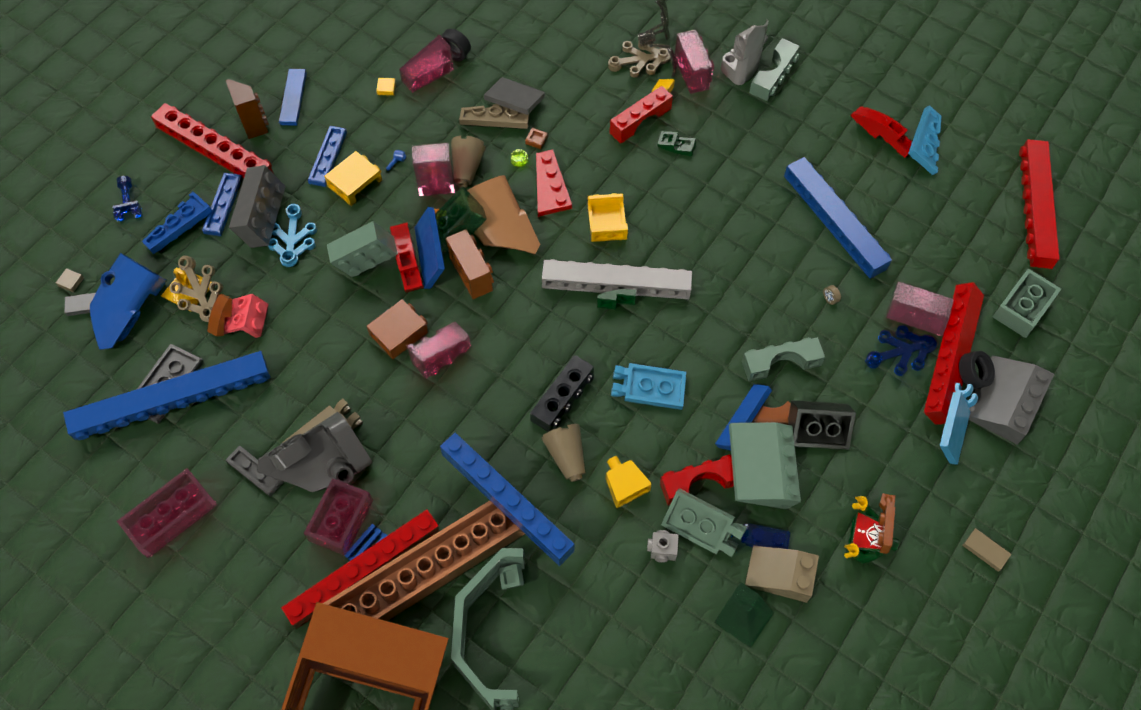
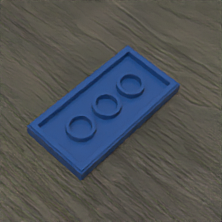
M427 207L414 229L424 289H431L445 270L435 210L434 208Z

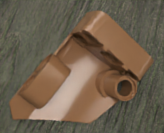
M505 175L480 183L454 198L463 217V227L468 231H473L484 246L504 247L536 254L540 243L526 212L520 209ZM469 218L474 219L476 223L471 222Z

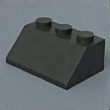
M791 400L788 425L793 428L794 446L849 450L856 412L849 404Z

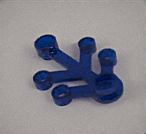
M900 325L895 332L898 338H906L914 342L913 344H907L891 337L889 331L883 330L880 332L878 340L881 343H888L897 348L881 353L872 351L865 359L867 366L877 368L883 360L902 355L899 363L894 368V372L898 376H903L907 371V363L912 352L920 350L917 358L911 364L914 370L920 371L925 365L924 359L927 353H931L936 349L937 342L930 335L918 336L909 332L906 326Z

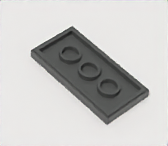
M170 344L137 389L197 371L204 361L202 358ZM166 414L149 415L148 419L159 424Z

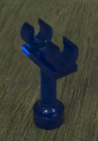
M128 176L118 177L116 180L117 187L122 191L123 204L112 206L114 219L117 218V222L124 221L123 213L131 211L135 218L142 217L139 202H130L129 189L132 187V179Z

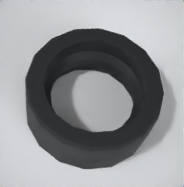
M446 29L438 40L439 48L443 54L455 61H463L471 50L470 41L456 29Z
M980 350L964 354L961 357L959 372L966 386L972 384L974 389L990 386L993 383L995 368L990 356L986 352ZM975 363L979 370V377L975 370Z

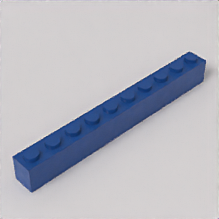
M262 351L72 409L63 412L68 434L75 440H84L89 435L106 433L114 427H125L133 421H144L150 417L149 415H162L174 408H185L193 402H204L212 396H223L228 391L234 389L241 390L253 383L260 384L271 377Z

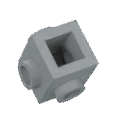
M665 530L653 532L652 539H648L647 551L651 552V559H655L657 562L676 561L678 534H669Z

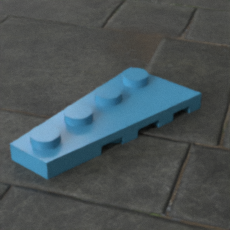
M929 105L924 108L908 154L929 173L934 175L938 172L936 161L939 160V154L936 152L937 147L940 145L938 134H940L941 115Z

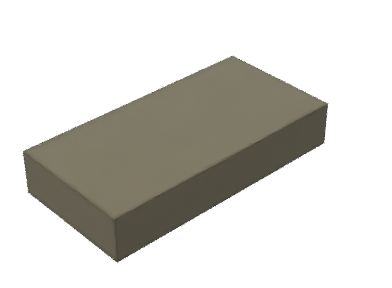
M976 528L962 545L998 572L1011 556V553Z

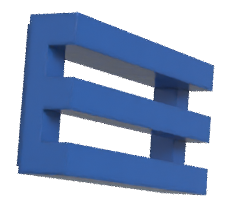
M371 524L344 556L351 561L366 551L378 536H381L378 540L379 542L388 535L384 534L379 528H376L374 524ZM374 531L375 533L371 536V538L364 544V546L357 552V554L354 557H352V555L359 549V547L366 541V539Z

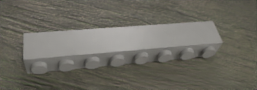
M555 259L544 260L542 288L597 293L619 289H636L637 296L689 299L691 293L692 271L685 269L673 270L649 268L647 266H620L609 263L566 262Z

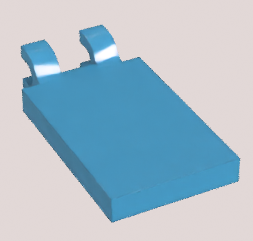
M629 363L628 368L615 366L613 379H624L623 385L613 383L611 396H625L624 401L682 410L686 372Z
M960 383L955 384L956 392H953L940 442V447L950 464L958 465L971 412L969 408L978 401L977 394L972 393L974 389L972 384H968L965 390H961ZM972 394L971 399L966 400V397H969Z

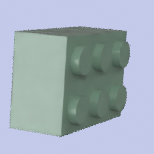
M374 221L327 244L330 263L351 277L357 276L398 255L394 236Z
M1027 269L995 312L993 318L1026 338L1061 291V288L1032 270Z

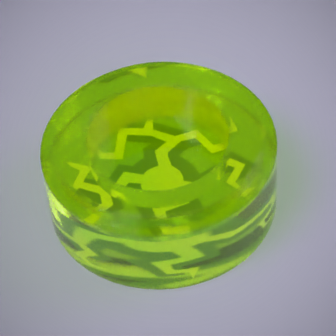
M517 149L511 153V163L514 166L523 167L527 164L528 154L526 151Z

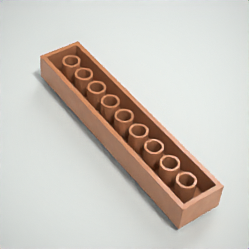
M488 501L323 604L388 621L493 555L501 548L520 538L525 533L491 501Z

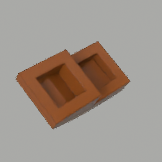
M219 294L210 313L207 332L215 336H224L225 317H232V298Z

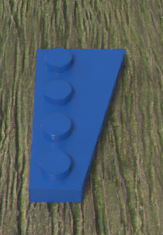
M194 191L189 194L190 199L186 203L182 201L178 205L179 209L173 215L169 214L165 218V223L158 225L142 241L153 254L162 250L171 241L177 239L178 236L191 229L196 223L213 212L210 206Z

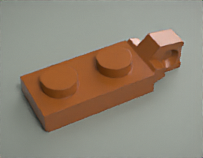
M883 493L879 503L883 510L879 516V525H882V532H878L877 544L880 545V553L887 554L892 547L895 495Z

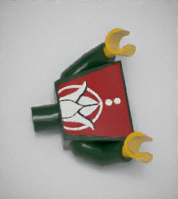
M858 496L855 497L858 503H853L852 508L859 509V511L852 518L848 545L844 546L847 548L844 556L845 558L852 557L864 564L875 561L884 554L880 553V545L877 544L878 532H882V525H879V516L868 506L867 498ZM893 538L890 550H897L899 539Z

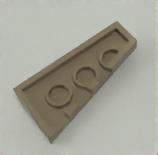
M493 104L490 108H485L484 106L461 108L459 122L460 125L528 129L530 113L526 115L498 104Z

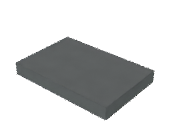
M503 77L484 94V100L526 115L545 97V92Z

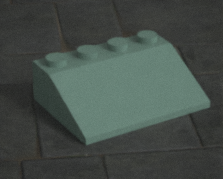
M776 422L730 423L729 433L735 501L788 509L800 503L801 498L792 426Z

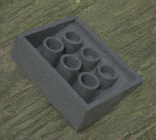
M992 355L991 360L995 368L994 381L990 386L975 389L974 394H977L978 401L969 408L971 411L969 420L1018 445L1027 435L1054 373L1035 364Z

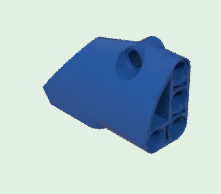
M122 253L119 254L110 270L101 276V284L90 303L92 326L100 350L113 348L117 341H122L127 337L140 316L139 309L149 294L157 296L167 281ZM115 277L114 282L111 284V279Z

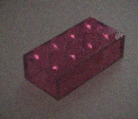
M186 468L117 520V523L137 549L149 558L217 506V503L190 470Z

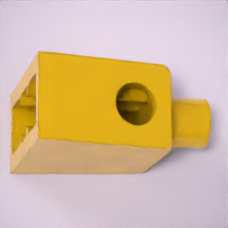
M617 456L607 461L611 470L606 472V482L616 508L651 490V482L633 461L629 460L622 464Z

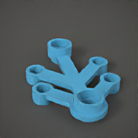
M290 204L286 208L287 216L290 218L288 235L277 223H275L274 228L278 229L272 232V235H277L287 244L286 250L279 245L278 240L275 238L270 239L268 246L270 250L276 251L280 255V262L285 267L296 265L299 255L306 250L314 249L316 246L313 238H306L303 244L294 250L295 244L308 234L313 235L317 232L316 225L310 222L296 234L297 220L302 215L301 209L297 204Z

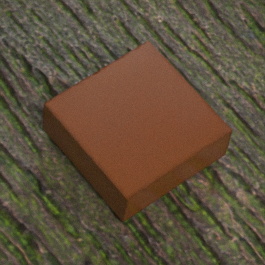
M531 128L525 139V144L541 149L548 137V133Z

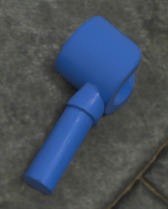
M395 150L392 161L385 169L389 171L397 161L404 162L406 159L405 152Z

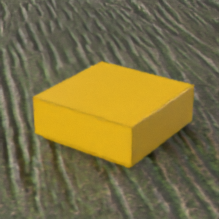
M378 78L377 95H394L395 78Z

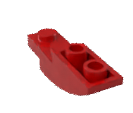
M861 106L850 115L875 139L880 135L904 158L909 155L908 152L912 141L904 135L908 130L896 120L879 111Z
M408 223L391 226L390 232L395 239L398 253L396 260L405 292L424 288Z

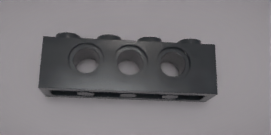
M574 355L530 412V421L547 432L552 431L553 428L556 429L562 421V416L570 412L574 400L579 399L583 394L585 385H589L593 381L595 376L594 366ZM577 378L579 381L572 382L571 379ZM561 393H567L568 395L565 396V397H562V396H560L559 394H561ZM551 407L557 408L556 411H549L548 409Z

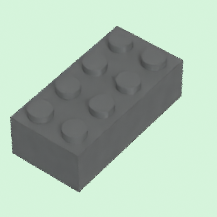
M266 165L247 168L229 228L250 248L269 246L286 187Z

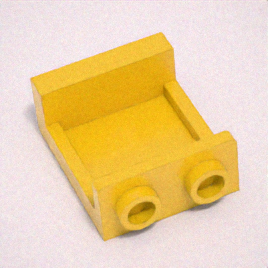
M357 151L324 176L327 186L350 206L356 203L355 195L373 180L382 181L380 168L376 164L370 163L365 155H360Z
M612 193L609 195L596 194L588 196L591 242L627 239L628 226L625 220L623 194Z

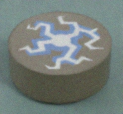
M830 285L824 288V298L829 304L833 305L841 300L840 291L836 286Z

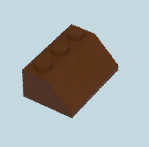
M230 79L225 80L248 139L268 133L266 126L269 123L266 115L262 116L265 112L262 105H258L261 102L257 92L253 93L251 86Z

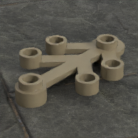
M640 39L638 43L639 49L652 53L646 54L632 47L630 41L623 42L622 50L635 56L627 58L612 56L608 61V68L616 72L621 69V65L638 63L630 68V76L638 77L640 71L647 64L646 73L653 75L660 64H666L671 59V52L666 48L657 49L649 45L647 39Z
M182 256L178 260V266L186 272L193 289L184 287L181 283L173 282L170 285V291L175 294L181 293L198 299L201 306L191 304L187 299H180L177 306L180 310H190L199 313L203 321L209 322L210 314L207 316L206 312L209 309L211 313L219 293L223 290V285L216 281L210 284L211 278L215 274V268L210 265L202 267L203 279L200 285L193 270L196 266L195 259L190 256ZM208 268H210L209 274L206 272ZM217 284L218 289L215 291L214 286ZM176 285L179 287L177 291H175ZM208 287L212 292L209 301L206 298ZM183 302H186L185 308H183L182 306Z

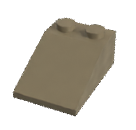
M753 546L745 586L807 603L812 597L819 556L799 550Z

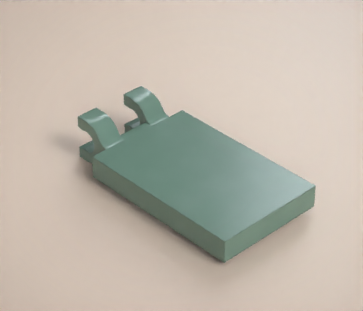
M680 488L676 491L661 524L665 528L715 554L721 550L731 557L738 544L728 540L730 534L741 540L747 528L742 524L733 523L734 516Z

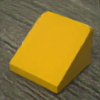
M659 79L652 92L662 85L670 93L674 88L675 80Z

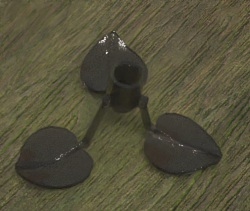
M656 0L655 2L662 11L660 13L662 23L650 30H646V32L638 33V41L640 47L649 45L650 48L661 47L668 50L672 61L673 72L671 78H673L677 72V61L673 49L670 45L654 44L657 41L656 35L662 32L665 33L666 40L670 39L666 1ZM661 26H663V28H662L661 30L656 31V32L654 31V30L660 28Z

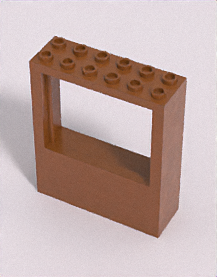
M316 602L281 710H303L315 671L414 698L415 702L412 710H429L449 638Z

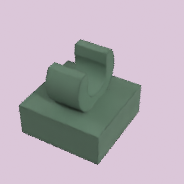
M521 564L498 568L502 590L524 585Z

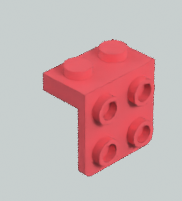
M254 294L232 299V317H225L224 334L243 330L255 338L261 337L269 304Z

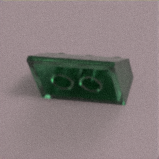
M463 186L435 213L441 250L449 253L447 237L463 230H467L469 235H472L487 220L483 207Z

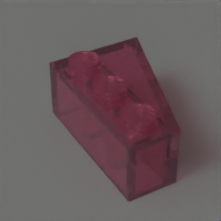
M439 34L399 69L402 82L412 93L454 70L451 46Z
M456 322L437 330V335L431 338L425 336L422 338L423 342L415 346L413 344L407 346L412 364L426 379L429 376L435 375L445 364H450L460 353H465L471 346L470 337Z

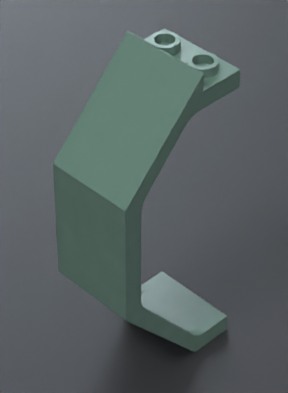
M501 548L455 596L451 659L455 668L491 710H496L497 707H500V710H514V707H519V697L517 690L486 688L465 663L467 613L471 605L499 576L498 568L521 564V569H525L523 548Z

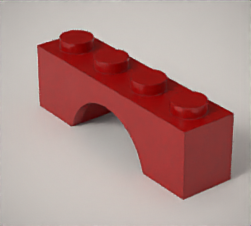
M661 85L611 119L610 134L620 144L634 135L637 127L647 117L651 115L660 117L671 110L673 95Z
M725 455L717 461L707 460L696 467L690 465L683 468L682 471H669L663 474L660 485L667 505L671 504L678 488L689 493L691 485L702 479L714 480L721 484L724 489L733 487L732 456Z

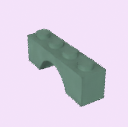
M782 38L774 49L772 58L777 68L771 71H759L751 83L749 93L765 101H768L770 96H774L778 88L777 86L783 83L785 74L790 73L793 62L796 63L798 61L800 46Z
M808 337L798 342L789 341L779 346L770 345L760 350H748L744 353L742 364L749 382L767 378L770 366L777 361H793L805 370L822 366L825 355L818 337L812 339Z

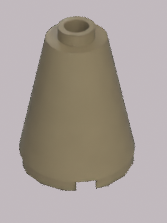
M456 136L451 140L454 182L459 187L471 185L486 150L484 142L472 136H467L466 139Z
M579 424L567 425L568 428L562 429L560 427L549 431L541 438L566 480L570 479L571 482H575L583 478L585 466Z

